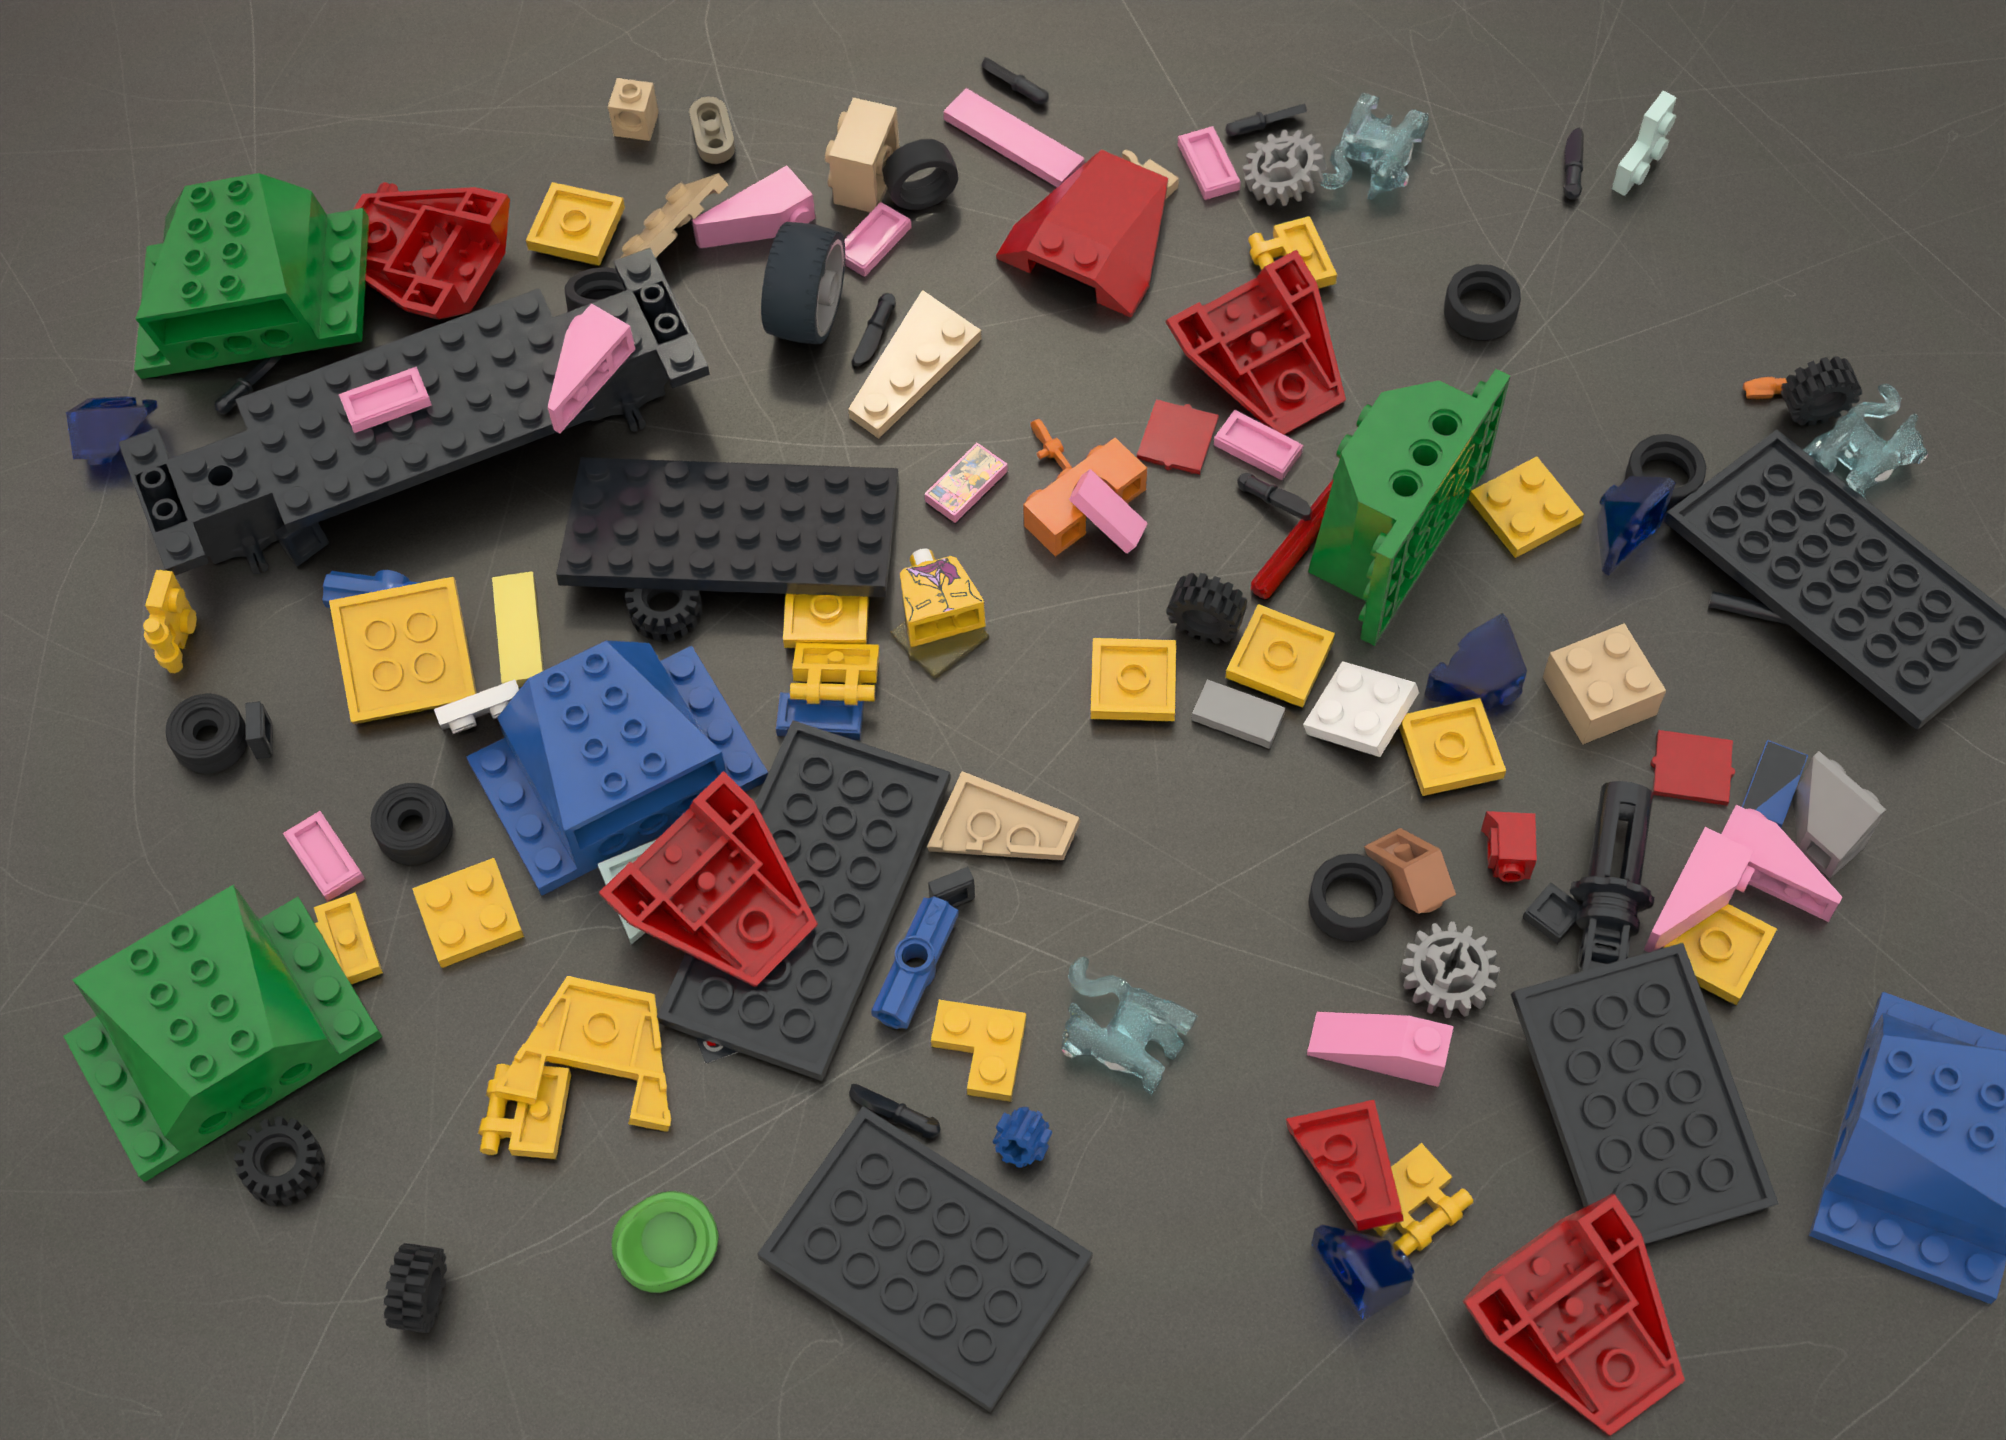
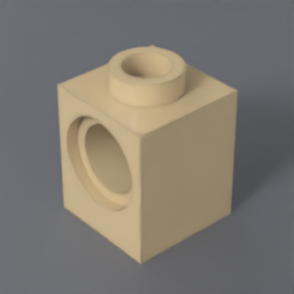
M616 79L608 105L614 136L650 141L659 113L653 83Z

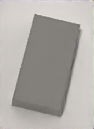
M1207 679L1192 712L1191 720L1270 749L1285 715L1286 708Z

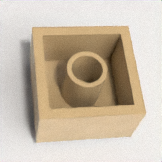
M853 98L848 111H843L839 117L838 134L835 141L830 140L826 148L825 161L830 163L828 186L833 190L834 204L872 212L882 202L887 190L882 172L884 164L888 157L899 148L897 108Z
M1625 623L1550 652L1543 674L1544 681L1582 744L1657 715L1666 693V689Z

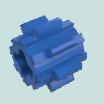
M1019 1107L1011 1115L1003 1113L996 1126L998 1132L993 1139V1144H996V1152H1000L1005 1163L1010 1162L1016 1164V1167H1023L1027 1164L1030 1165L1034 1159L1042 1161L1049 1148L1047 1142L1052 1135V1130L1049 1129V1123L1044 1121L1042 1118L1043 1114L1038 1110L1035 1112L1029 1110V1107Z

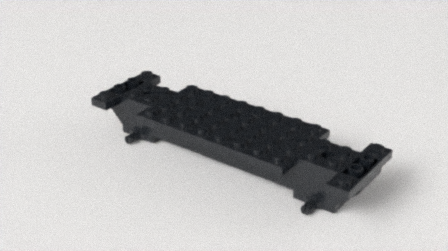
M651 248L614 260L615 270L625 291L591 303L630 325L635 350L565 429L588 420L594 422L610 415L624 414L630 430L637 432L636 422L640 430L646 426L639 408L650 400L666 395L664 385L668 380L673 389L710 375L708 364ZM540 288L237 398L236 402L245 422L246 431L173 458L169 457L158 428L118 442L165 571H172L175 576L208 564L207 556L211 557L214 564L233 557L246 556L253 574H261L256 563L257 560L264 573L268 570L269 566L266 563L262 550L271 543L278 541L273 532L284 524L288 533L556 433L557 431L553 429L548 411V403L566 331L572 320L577 315H582L591 304L553 317ZM417 367L432 405L354 433L339 394Z

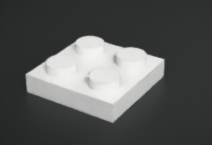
M1342 661L1303 726L1307 735L1381 757L1419 691L1415 682Z
M514 679L434 709L442 730L451 728L453 734L476 726L475 718L491 713L492 718L496 719L519 691V688Z

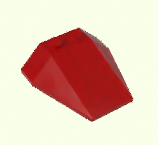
M1101 149L1014 224L997 252L996 258L1028 273H1031L1036 263L1056 270L1096 289L1097 303L1132 317L1150 286L1169 182L1168 177Z
M477 187L362 194L353 210L364 208L369 216L365 283L407 312L434 319L470 313L506 253L510 207L509 196Z
M1297 249L1265 266L1259 275L1249 282L1204 306L1198 302L1165 321L1184 354L1259 421L1283 435L1290 433L1346 401L1318 285Z
M724 771L692 801L689 809L633 863L630 861L598 893L629 925L754 987L818 925L755 801Z
M1611 1194L1556 1222L1489 1270L1463 1300V1303L1489 1342L1609 1436L1685 1381L1642 1234L1615 1194Z

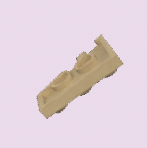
M715 174L686 185L679 183L674 186L665 196L668 202L663 208L655 210L646 218L643 223L646 228L642 233L633 236L622 247L624 254L621 258L647 248H651L656 258L677 237V232L674 228H679L691 219H695L704 210L699 203L708 195L720 194L728 184L719 174Z
M962 771L927 848L929 852L1064 860L1080 824V818Z

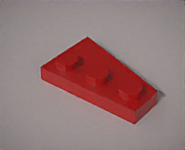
M1375 1100L1286 1118L1289 1132L1358 1231L1404 1222Z

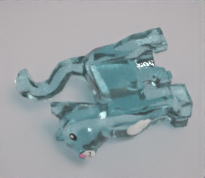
M1362 93L1352 109L1350 122L1343 132L1340 143L1331 153L1330 161L1337 170V173H1322L1324 180L1319 183L1328 189L1343 187L1352 178V168L1345 159L1349 158L1355 162L1371 164V184L1368 199L1372 200L1379 191H1392L1397 187H1406L1409 175L1405 171V166L1411 160L1413 143L1422 142L1425 138V131L1429 126V114L1412 109L1405 119L1394 128L1391 127L1392 115L1387 114L1385 118L1380 119L1371 113L1372 109L1377 108L1379 97Z
M1889 384L1878 386L1879 393L1885 398L1883 404L1862 402L1852 407L1847 415L1837 420L1831 431L1816 437L1803 449L1819 463L1821 461L1823 466L1830 472L1836 468L1837 459L1851 470L1846 478V481L1849 483L1848 486L1864 499L1866 496L1865 490L1886 481L1899 466L1912 463L1921 464L1928 456V452L1924 447L1923 436L1915 428L1918 420L1917 414L1910 415L1896 429L1889 441H1885L1877 435L1865 422L1864 417L1881 419L1895 414L1901 407L1900 395Z
M1080 957L1074 960L1068 974L1071 986L1080 994L1093 997L1114 992L1119 998V1005L1108 1026L1101 1028L1083 1009L1071 1002L1068 1008L1071 1016L1065 1022L1066 1027L1063 1031L1061 1050L1067 1057L1072 1058L1078 1055L1093 1056L1110 1070L1136 1075L1142 1080L1143 1089L1153 1095L1163 1078L1161 1075L1165 1067L1144 1050L1149 1040L1157 1041L1163 1046L1164 1054L1168 1058L1175 1060L1184 1045L1177 1032L1187 1035L1196 1023L1198 1015L1173 1001L1155 997L1144 989L1132 987L1125 979L1114 975L1089 980L1085 975L1089 966V959Z

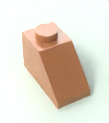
M1399 828L1364 846L1368 857L1383 866L1391 878L1394 895L1399 903L1416 913L1434 911L1442 906L1443 901L1456 895L1441 849L1404 829Z

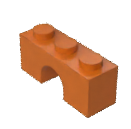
M1113 438L1104 446L1098 445L1093 448L1086 459L1073 468L1068 467L1058 475L1056 481L1043 490L1038 489L1034 491L1023 504L1024 526L1055 557L1086 535V515L1069 498L1080 477L1091 469L1127 504L1146 490L1147 467L1116 438Z

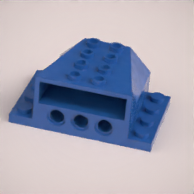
M606 640L528 678L497 717L504 738L466 756L471 769L541 896L598 868V863L630 851L661 836L689 809L692 801L723 771L744 792L763 784L768 775L767 769L694 648L690 646L660 661L650 643Z
M1882 992L1876 1004L1809 1236L1986 1303L1992 1304L1997 1299L2006 1265V1035Z

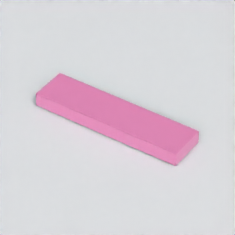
M967 88L943 111L945 121L1056 187L1060 186L1084 165V157Z

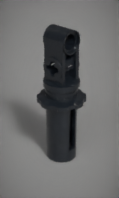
M1612 781L1601 786L1588 877H1582L1579 881H1573L1570 886V894L1573 895L1574 900L1582 904V909L1578 912L1576 920L1578 927L1584 930L1579 948L1578 972L1627 959L1630 937L1637 935L1639 932L1640 921L1637 918L1638 913L1651 909L1654 906L1655 897L1651 895V891L1641 885L1654 794L1649 788L1637 783ZM1618 820L1627 821L1620 878L1610 877Z

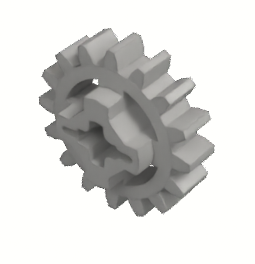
M1283 130L1280 138H1275L1272 134H1269L1268 143L1264 145L1257 142L1255 144L1257 153H1247L1246 158L1249 164L1243 166V171L1246 176L1244 179L1250 192L1253 191L1258 201L1265 197L1268 205H1272L1276 199H1280L1282 205L1285 206L1290 197H1294L1299 202L1302 200L1301 193L1303 191L1309 193L1315 191L1313 182H1322L1324 180L1321 171L1326 170L1327 165L1324 160L1325 155L1320 143L1316 144L1313 135L1304 138L1301 130H1297L1293 136H1289L1287 130Z
M1455 922L1449 923L1447 931H1442L1438 924L1434 923L1430 929V936L1422 931H1418L1414 941L1415 944L1408 943L1404 954L1407 959H1403L1401 972L1408 974L1405 977L1403 986L1405 989L1416 988L1412 1000L1415 1004L1424 999L1429 1002L1428 1013L1432 1014L1438 1006L1443 1008L1445 1018H1450L1453 1009L1458 1008L1465 1017L1469 1015L1471 1003L1481 1009L1486 1001L1485 995H1493L1496 983L1493 981L1497 980L1500 972V967L1492 965L1495 962L1497 953L1495 950L1484 951L1487 942L1485 936L1477 940L1471 937L1473 927L1468 926L1463 933L1457 932ZM1456 960L1455 969L1452 973L1449 972L1446 979H1443L1448 966L1451 967L1453 961ZM1424 975L1429 977L1431 984L1425 979Z

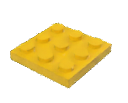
M454 577L329 600L349 714L353 724L435 709L477 694Z

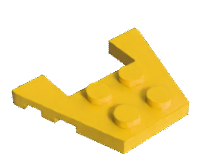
M567 976L539 1018L537 1026L526 1043L521 1046L515 1055L513 1063L497 1083L495 1097L535 1105L545 1062L571 1066L637 1080L628 1124L668 1132L671 1116L667 1103V1085L661 1057V1040L655 994Z

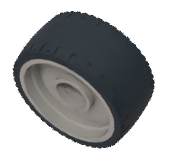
M785 222L782 224L772 243L763 280L761 320L765 333L790 341L821 344L827 339L839 307L844 281L846 248L844 236L841 232L808 223Z

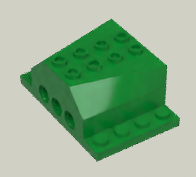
M261 173L185 186L165 217L163 243L149 245L146 248L141 305L135 318L139 323L134 365L136 374L140 379L362 342L369 216L364 208L326 214L311 190Z
M1498 369L1494 370L1487 383L1484 381L1478 383L1472 396L1439 380L1381 392L1373 406L1367 404L1361 411L1356 423L1358 428L1353 436L1346 434L1338 447L1336 457L1340 459L1333 474V484L1308 572L1366 601L1358 619L1363 622L1360 639L1373 646L1378 642L1467 503L1471 490L1477 487L1489 468L1510 381V375Z
M234 884L72 979L96 1014V1017L63 1036L136 1173L144 1182L383 1037L300 898L297 896L259 919Z

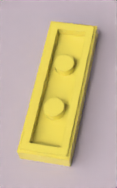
M533 571L492 577L502 684L515 679L518 687H522L528 678L544 671L536 584Z

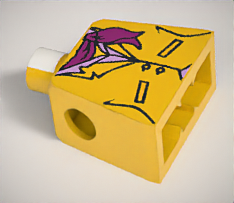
M930 549L915 551L910 556L912 567L905 568L900 572L910 646L914 647L986 627L982 596L957 558L948 556L935 560L934 554Z

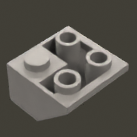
M1820 751L1812 757L1793 795L1797 847L1830 879L1865 848L1886 811L1872 792L1862 789L1846 775L1845 770L1840 764L1829 760Z

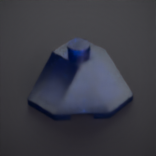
M131 396L88 398L67 411L66 416L73 460L87 459V464L89 465L112 462V457L121 452L118 442L134 437L158 408L157 401L151 399L142 400L141 406L137 405L136 397Z
M1630 476L1619 487L1612 485L1603 494L1599 501L1602 508L1597 520L1602 571L1609 576L1661 527L1676 484L1672 479Z
M1501 613L1470 631L1457 644L1460 649L1452 656L1449 665L1447 666L1444 662H1440L1429 673L1424 693L1430 701L1447 704L1480 698L1485 711H1489L1499 704L1506 706L1514 702L1523 692L1522 688L1527 668L1507 617Z
M1321 1225L1314 1230L1312 1246L1363 1321L1410 1292L1414 1281L1412 1276L1414 1268L1406 1254L1400 1249L1395 1251L1388 1240L1327 1225Z

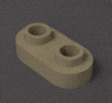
M703 97L696 100L691 105L689 114L699 156L708 163H723L729 160L735 152L734 137L726 106L720 99L715 97Z

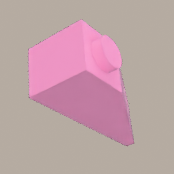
M785 166L692 219L696 244L699 248L775 238L778 230L785 222L809 223L815 219L813 194L792 170Z
M593 304L582 315H577L566 331L548 403V411L553 429L558 433H561L635 350L630 325Z
M1736 805L1721 835L1754 850L1748 866L1754 868L1755 871L1748 884L1829 922L1842 896L1777 823L1768 820L1759 811L1745 809Z
M1705 827L1650 934L1644 950L1647 952L1659 950L1726 906L1735 889L1744 893L1755 871L1754 868L1748 866L1754 850Z
M1317 1012L1307 1055L1439 1087L1445 1069L1453 1026L1405 1015Z

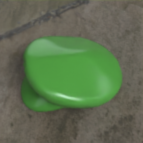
M666 1191L642 1200L619 1219L612 1235V1254L617 1262V1267L621 1270L622 1276L630 1284L646 1292L661 1293L681 1287L704 1273L716 1254L719 1233L712 1214L701 1200L684 1192Z

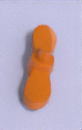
M1040 419L1032 421L1030 423L1031 428L1043 444V449L1037 452L1038 458L1042 459L1046 456L1050 459L1054 458L1062 470L1071 467L1062 454L1064 448L1058 438L1052 439Z

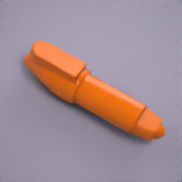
M1761 377L1743 383V390L1746 391V398L1772 399L1773 395L1782 394V383L1787 382L1786 378Z

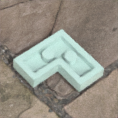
M1662 91L1645 113L1637 141L1618 165L1612 190L1625 196L1634 184L1640 185L1649 172L1651 161L1653 159L1658 161L1663 156L1669 144V140L1665 139V136L1671 130L1676 119V115L1672 113L1676 101L1675 96Z

